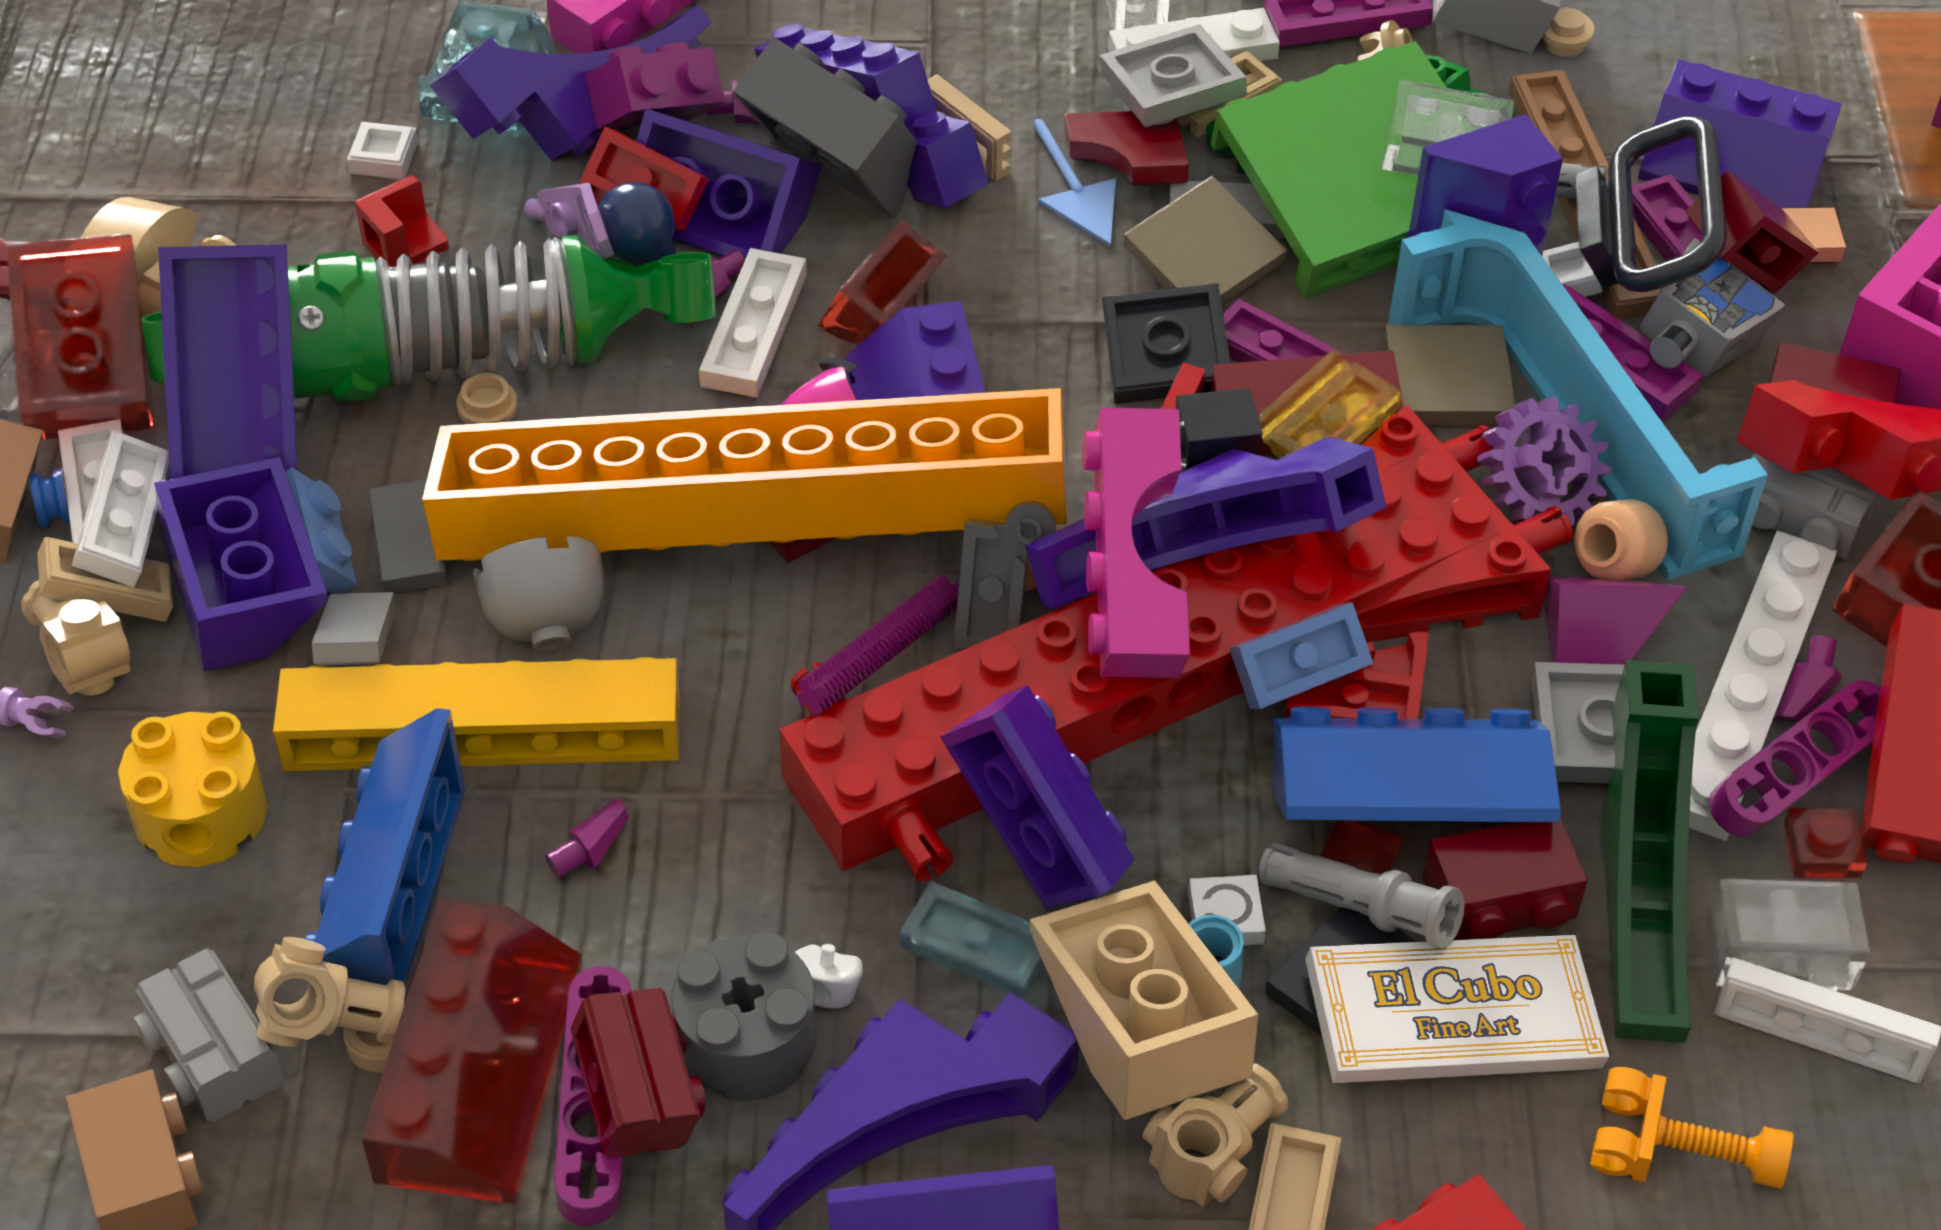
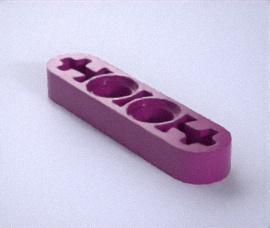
M1856 680L1849 683L1729 774L1710 793L1709 808L1716 823L1726 832L1735 836L1748 837L1755 834L1873 742L1881 688L1865 680ZM1859 708L1866 717L1852 727L1844 717L1851 711ZM1811 730H1818L1830 739L1834 747V755L1823 753L1815 746L1811 738ZM1772 759H1778L1791 768L1795 775L1796 785L1786 784L1776 776L1771 765ZM1754 787L1761 798L1745 809L1737 799Z
M606 966L590 967L580 972L570 984L567 1001L554 1181L559 1211L565 1219L573 1224L583 1226L600 1224L609 1219L618 1209L622 1197L624 1156L607 1158L606 1155H603L599 1137H583L572 1128L573 1122L578 1116L592 1111L582 1072L577 1066L578 1056L570 1030L581 1002L589 995L621 992L622 995H626L631 991L630 982L625 975L615 968ZM583 1160L596 1161L598 1187L594 1191V1198L583 1199L579 1196L578 1189L581 1188L583 1183Z

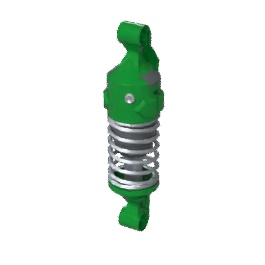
M578 235L560 236V240L556 237L552 240L548 238L543 244L546 280L534 281L527 246L519 241L514 247L516 283L505 284L499 252L492 244L485 250L486 273L471 263L469 252L462 247L456 253V266L450 267L442 262L440 255L434 251H431L426 257V263L412 265L409 257L402 254L397 260L396 267H388L387 261L382 257H379L376 262L374 257L361 258L355 250L317 254L313 264L288 266L294 399L331 395L337 403L374 399L379 389L391 388V382L397 387L401 382L407 386L412 379V374L425 371L427 377L436 382L441 376L442 369L454 368L455 372L465 379L471 371L472 360L481 359L486 371L496 374L501 363L502 332L504 333L513 366L519 371L524 372L529 365L531 329L542 363L547 367L553 368L557 363L560 346L564 361L571 366L575 362L576 365L593 364L616 328L644 308L663 313L664 320L673 323L698 322L715 317L717 311L711 255L701 252H680L645 264L633 266L609 257L602 258ZM160 311L144 316L141 319L150 379L155 382L165 383L162 313ZM545 327H548V343L544 332ZM515 331L519 333V345Z

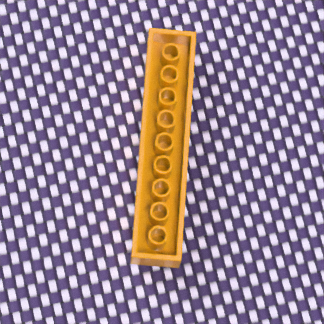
M1061 388L440 426L422 501L436 561L458 559L477 561L488 553L506 545L547 537L549 549L569 548L566 537L568 536L592 541L599 548L600 553L611 550L645 548L664 550L670 547L697 545L722 547L733 543L773 541L787 543L799 539L833 537L852 539L867 535L900 534L910 536L921 532L964 531L967 519L1005 523L1009 512L1014 506L1028 501L1041 503L1050 509L1056 524H1067L1066 458Z

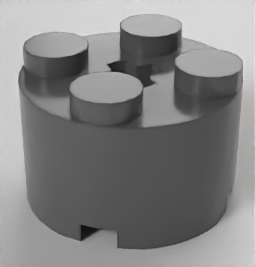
M769 931L759 932L755 935H736L721 938L706 944L698 950L686 953L680 959L677 966V975L673 983L671 999L674 1019L687 1045V1050L683 1057L688 1075H697L702 1084L705 1083L721 1090L725 1098L737 1101L764 1099L789 1088L801 1076V1068L805 1065L810 1055L812 1057L816 1047L814 983L804 961L788 947L783 937Z

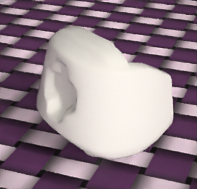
M812 944L795 951L804 961L812 976L815 1006L839 1009L848 1006L853 1001L863 974V965L860 958L836 953L835 946L831 944H824L822 947Z

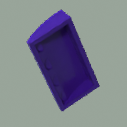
M287 244L158 247L170 479L277 457L281 458L285 472L291 467L298 471Z

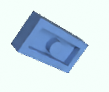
M291 467L285 473L326 590L331 594L346 593L357 585L350 558L353 550L350 542L344 535L339 515L341 510L339 498L325 482L320 480L315 482Z
M1352 602L1341 603L1229 647L1250 709L1264 708L1373 664Z

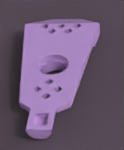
M590 183L542 189L537 192L538 199L530 198L526 202L524 207L526 216L531 220L545 222L553 235L558 237L578 235L602 258L605 259L614 255Z

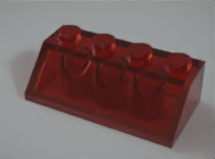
M439 896L362 1136V1143L373 1183L515 1204L566 1023L568 991L572 980L580 973L583 963L582 954L508 906Z

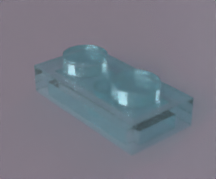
M932 881L928 884L899 932L900 948L1008 994L1012 993L1024 1000L1044 965L1029 930L1030 922Z

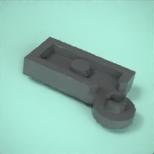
M1035 501L1022 502L1014 506L1009 512L1005 523L967 519L964 527L953 649L964 650L1021 625L1028 560L1025 545L1056 531L1055 518L1051 510L1045 505Z

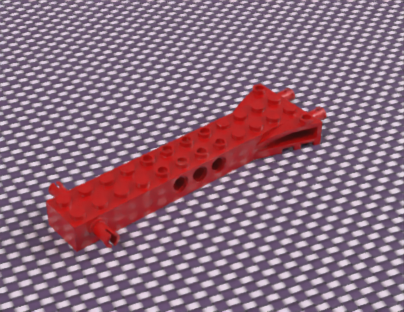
M1406 405L1398 413L1385 417L1381 428L1362 444L1374 450L1387 508L1337 532L1324 530L1259 541L1219 550L1151 570L1160 580L1187 592L1190 655L1180 678L1100 676V654H1090L1088 648L1090 614H1098L1097 592L848 700L843 696L820 715H814L810 706L805 705L804 707L810 716L779 729L782 778L842 871H846L892 849L898 848L912 869L916 880L928 882L931 881L932 877L925 867L928 863L938 878L950 868L954 860L952 852L946 848L935 830L984 809L940 736L1002 695L1028 685L1033 694L1042 698L1052 710L1056 720L1055 730L1068 751L1075 754L1083 763H1086L1244 692L1229 647L1341 603H1353L1366 643L1408 637L1409 633L1418 631L1428 632L1429 626L1432 623L1460 620L1464 629L1482 626L1484 616L1516 611L1520 620L1540 618L1551 568L1539 554L1571 542L1573 538L1572 525L1566 514L1561 515L1562 509L1557 506L1549 507L1544 512L1515 525L1510 523L1467 474L1468 471L1482 466V464L1477 462V456L1493 448L1481 438L1489 428L1485 425H1480L1468 433L1442 443L1432 434L1411 408ZM822 663L811 664L812 671ZM806 667L800 669L791 680L790 688L796 696L798 692H801L797 682L809 674Z

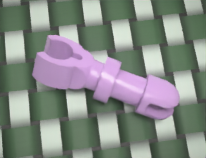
M8 686L0 690V725L14 727L16 724L22 723L26 725L28 730L50 738H63L67 736L64 730L54 727L48 728L46 719L39 718L38 714L40 712L48 713L53 707L71 712L74 710V707L64 700L50 696H36L33 699L27 698L22 690Z

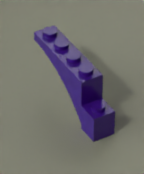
M697 5L670 21L648 38L619 48L585 54H545L514 50L499 46L490 37L464 54L429 86L472 139L491 128L500 135L519 120L551 161L569 150L577 157L593 146L601 136L597 130L585 75L610 61V52L623 47L642 46L643 53L656 52L657 48L667 44L688 42L690 49H698L701 43L696 36L712 22L700 6Z
M801 24L787 25L771 34L772 38L775 37L792 49L797 43L806 46L824 62L822 68L833 75L838 69L847 72L862 84L866 90L864 92L866 96L876 101L882 95L898 105L907 114L908 117L903 123L917 141L907 181V186L911 191L913 200L947 208L989 184L971 122L947 117L944 113L937 112L919 52L894 47L893 43L878 44L864 41L860 36L845 37L835 35L831 30L816 31L806 29ZM770 41L754 49L757 58Z
M1325 437L1278 460L1233 448L1181 472L1172 495L1150 504L1139 512L1132 521L1131 530L1136 551L1142 562L1151 571L1179 561L1259 541L1324 530L1337 532L1387 508L1373 448ZM1084 518L1025 545L1041 604L1056 609L1092 593L1087 591L1086 562L1088 552H1096V531L1085 530Z
M1009 993L993 1013L985 1010L977 1017L965 1040L899 999L882 1019L874 1017L865 1025L858 1036L854 1052L840 1069L833 1066L823 1074L813 1091L811 1103L797 1119L789 1117L780 1124L769 1142L768 1153L752 1172L745 1169L733 1179L725 1192L722 1202L725 1229L775 1230L783 1220L826 1186L863 1163L908 1142L954 1127L1003 1117L1027 1115L1038 1122L1078 1071L1079 1044L1073 1030L1014 994Z

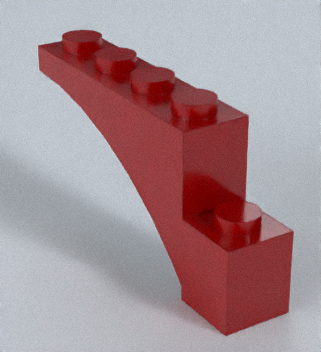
M1796 380L1754 386L1736 442L1790 473L1795 474L1833 467L1889 500L1941 491V409L1871 400L1807 386Z

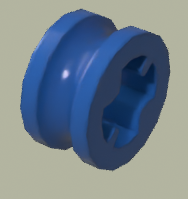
M53 469V474L48 478L41 477L38 472L30 474L33 502L41 528L50 527L54 519H62L65 524L70 523L63 469Z

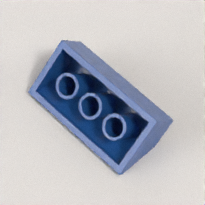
M1295 707L1291 708V718H1274L1272 796L1286 820L1560 822L1561 807L1550 730L1538 720H1531L1530 711L1522 709H1493L1490 711V720L1464 719V711L1459 709L1429 708L1424 710V719H1397L1398 711L1395 709L1368 707L1357 709V718H1331V710L1327 708Z
M436 708L380 740L372 766H363L360 771L356 792L358 808L354 820H345L340 832L338 851L341 860L336 875H328L322 886L320 897L322 918L317 932H309L305 938L319 943L326 948L323 962L346 966L348 978L386 985L393 979L404 982L406 988L466 790L450 709Z

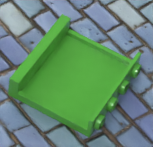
M1414 41L1397 48H1383L1371 57L1348 65H1334L1322 74L1299 82H1285L1273 91L1250 99L1241 98L1228 103L1224 108L1217 110L1210 145L1214 151L1226 146L1231 148L1299 259L1294 282L1304 299L1398 265L1402 239L1408 238L1423 147L1474 131V128L1418 43Z

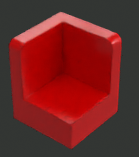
M414 175L354 201L363 245L376 259L382 257L387 261L388 267H396L397 260L402 254L409 257L412 265L426 260L431 251L439 254L449 248L448 237L426 214L422 184Z

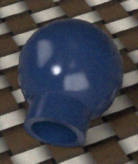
M627 182L615 186L602 197L598 208L614 252L612 256L621 261L630 262L633 266H638L664 256L676 254L675 246L671 241L675 232L673 208L667 197L660 190L643 182Z

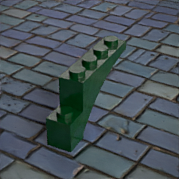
M1626 660L1612 708L1615 766L1602 807L1615 1038L1685 1043L1691 1028L1687 966V863L1696 726L1699 720L1695 667L1690 664Z

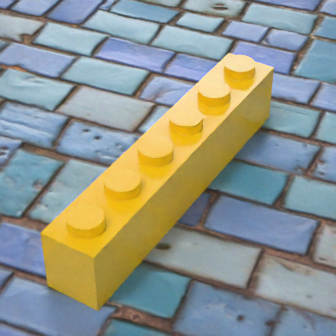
M640 657L628 660L573 659L570 661L552 662L512 660L504 663L458 664L444 662L438 665L394 666L390 664H377L361 667L310 666L307 668L280 669L273 733L283 771L348 770L372 766L380 740L436 708L451 710L461 766L679 760L680 692L676 658L655 659Z

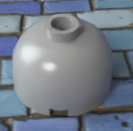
M566 536L569 548L549 549L547 537L509 544L488 553L481 559L483 572L476 568L473 571L477 597L485 617L501 635L520 643H532L534 650L552 651L569 645L571 643L570 636L581 632L597 616L605 593L601 554L594 542L580 537Z

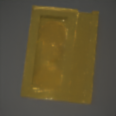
M1333 349L1258 415L1263 432L1262 441L1269 445L1272 453L1279 458H1283L1325 437L1359 444L1402 406L1399 389L1355 361L1350 364L1343 360L1341 352Z

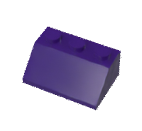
M1678 59L1664 92L1654 126L1687 115L1703 117L1713 124L1717 132L1721 176L1728 170L1781 208H1808L1831 143L1842 103L1822 98L1816 94L1802 93L1769 84L1760 79L1747 78L1713 69L1704 64H1695ZM1694 139L1681 140L1645 154L1638 178L1649 181L1672 174L1686 192L1699 195Z
M645 109L636 140L709 178L686 230L675 231L672 238L722 255L738 250L745 259L750 248L782 254L806 219L822 167L821 163L649 109Z
M1526 114L1424 146L1408 238L1423 232L1441 229L1444 209L1524 232L1542 256L1563 162L1562 156Z
M961 301L902 308L844 357V360L852 362L858 367L852 372L856 379L855 383L851 384L857 401L985 393Z
M280 457L154 482L162 540L203 671L270 656L328 602L327 590Z
M1026 685L997 698L941 735L940 738L1045 909L1102 896L1113 888L1135 859L1125 844L1127 838L1121 823L1112 813L1104 810L1091 789V777L1088 769L1075 754L1068 751L1055 730L1056 720L1052 710L1042 698L1034 695L1030 687Z
M1053 1165L827 1190L828 1230H1059Z

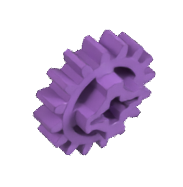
M1551 396L1538 403L1534 398H1530L1516 404L1515 409L1511 408L1498 414L1495 418L1499 427L1484 432L1482 438L1493 448L1488 452L1478 455L1477 462L1484 466H1489L1491 468V475L1481 480L1480 484L1483 488L1496 487L1499 494L1493 503L1498 509L1506 505L1512 508L1510 523L1515 525L1544 512L1549 507L1557 506L1562 509L1561 515L1566 514L1573 526L1575 525V520H1580L1585 511L1592 507L1590 502L1606 496L1607 491L1602 485L1597 483V478L1611 474L1612 467L1599 463L1598 454L1607 450L1609 446L1607 442H1593L1590 435L1598 425L1595 420L1580 424L1577 421L1579 415L1578 405L1572 404L1559 411L1557 397ZM1527 427H1530V432L1522 436V446H1515L1520 434ZM1573 482L1574 485L1570 493L1560 502V497L1567 495L1568 483Z

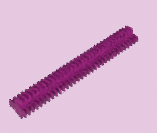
M946 574L938 576L797 682L801 689V692L797 693L800 706L809 705L814 715H820L955 611L957 609L959 584H951Z

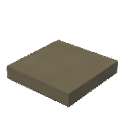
M1213 176L1126 232L1123 246L1165 289L1219 283L1222 304L1283 264L1287 254V250Z
M1386 325L1383 339L1385 351L1393 350L1404 407L1408 405L1425 425L1498 426L1495 417L1508 409H1515L1516 404L1503 325Z

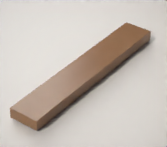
M1564 70L1511 76L1508 91L1519 115L1526 114L1562 156V163L1606 166L1607 180L1609 164ZM1557 197L1576 240L1579 242L1577 199ZM1634 219L1637 268L1652 267L1656 263ZM1618 283L1603 289L1601 294L1610 314L1618 319L1645 316L1661 289L1644 293L1627 290Z

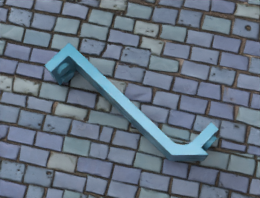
M1444 209L1441 229L1423 232L1416 236L1402 239L1388 321L1389 325H1449L1461 322L1477 325H1503L1507 352L1542 401L1551 396L1557 397L1559 411L1567 406L1576 404L1579 406L1577 421L1580 424L1595 420L1598 424L1590 436L1593 442L1603 441L1607 442L1609 446L1607 450L1598 454L1599 463L1611 466L1612 473L1597 478V482L1607 491L1609 499L1611 501L1635 499L1649 504L1661 515L1667 527L1668 547L1665 558L1657 568L1666 581L1743 556L1768 477L1767 472L1758 460L1753 457L1731 465L1721 464L1705 473L1699 474L1524 232Z

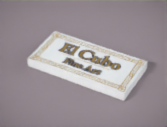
M1575 935L1453 940L1446 948H1437L1431 946L1428 942L1310 947L1305 958L1332 1083L1602 1069L1609 1058Z

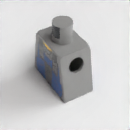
M1695 238L1689 244L1684 254L1697 247L1700 241ZM1719 256L1717 261L1705 271L1691 278L1663 287L1639 327L1641 332L1652 340L1650 354L1660 366L1675 368L1683 361L1703 374V377H1708L1753 349L1761 341L1785 304Z

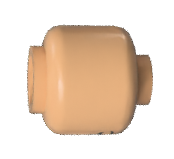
M1635 499L1599 502L1586 510L1577 522L1573 537L1575 554L1581 566L1591 576L1600 579L1631 580L1643 578L1657 569L1665 558L1668 547L1667 527L1661 515L1649 504Z

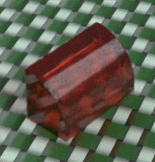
M901 220L838 291L817 326L842 340L862 343L910 302L942 265L947 255L904 220Z

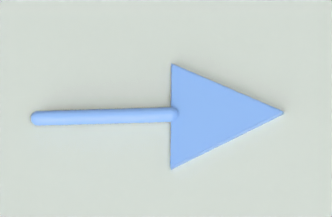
M1036 119L1033 124L1034 128L1072 189L1039 198L1038 203L1111 248L1116 178L1083 187L1044 121Z

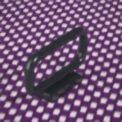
M1687 115L1675 118L1629 137L1617 147L1611 156L1607 180H1605L1598 166L1576 174L1579 250L1603 289L1619 283L1627 290L1644 293L1658 290L1705 271L1717 261L1723 252L1727 231L1718 136L1713 124L1703 117ZM1694 139L1702 240L1697 247L1682 256L1652 267L1637 268L1631 167L1635 161L1649 152L1681 140Z

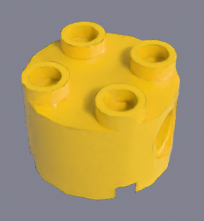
M186 712L165 718H146L133 728L131 733L132 742L124 750L118 774L122 794L137 839L145 849L146 844L149 848L156 851L158 859L171 865L202 867L225 861L239 852L237 844L245 840L249 834L253 841L263 828L268 804L252 741L242 730L240 721L235 715L229 712Z

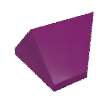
M1550 576L1544 598L1551 662L1625 665L1626 660H1632L1688 587L1634 580Z

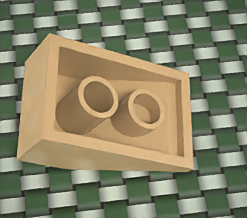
M1156 881L1030 919V933L1088 1067L1124 1120L1252 1077L1258 1013Z

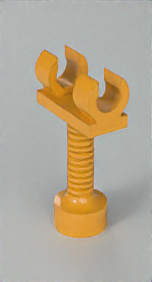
M1628 1067L1609 1069L1602 1105L1609 1111L1619 1115L1636 1116L1641 1114L1643 1115L1639 1138L1622 1128H1599L1596 1140L1594 1141L1590 1162L1593 1168L1612 1176L1632 1175V1180L1645 1183L1652 1161L1654 1146L1663 1143L1665 1147L1670 1145L1671 1148L1675 1149L1678 1147V1150L1681 1151L1685 1148L1686 1152L1692 1150L1694 1154L1699 1152L1702 1156L1707 1154V1157H1712L1714 1155L1715 1159L1721 1157V1160L1726 1161L1728 1159L1732 1163L1736 1161V1164L1743 1162V1165L1751 1171L1752 1182L1778 1189L1783 1188L1791 1157L1793 1132L1763 1126L1759 1135L1746 1139V1136L1739 1138L1738 1134L1732 1136L1729 1132L1726 1134L1721 1130L1717 1132V1129L1710 1131L1708 1127H1705L1703 1130V1127L1700 1125L1696 1128L1695 1124H1690V1126L1687 1122L1681 1124L1679 1120L1675 1123L1674 1119L1667 1121L1666 1117L1660 1114L1666 1077L1653 1074L1652 1078H1649L1641 1071Z

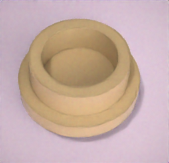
M1569 7L1560 8L1542 37L1543 45L1550 53L1557 56L1573 57L1579 55L1593 39L1594 24L1588 16L1577 9Z
M480 373L468 378L463 383L461 391L457 396L456 405L458 415L466 424H483L510 421L517 411L518 402L514 389L502 376L494 373Z

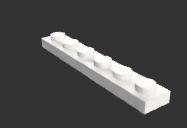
M1778 530L1776 531L1696 730L1689 828L1727 841L1729 833L1722 829L1711 815L1709 808L1710 793L1729 774L1762 750L1829 576L1837 550L1833 551L1814 542ZM1743 795L1742 797H1740L1739 799H1737V800L1739 801L1740 805H1741V802H1742V799H1743L1744 795Z

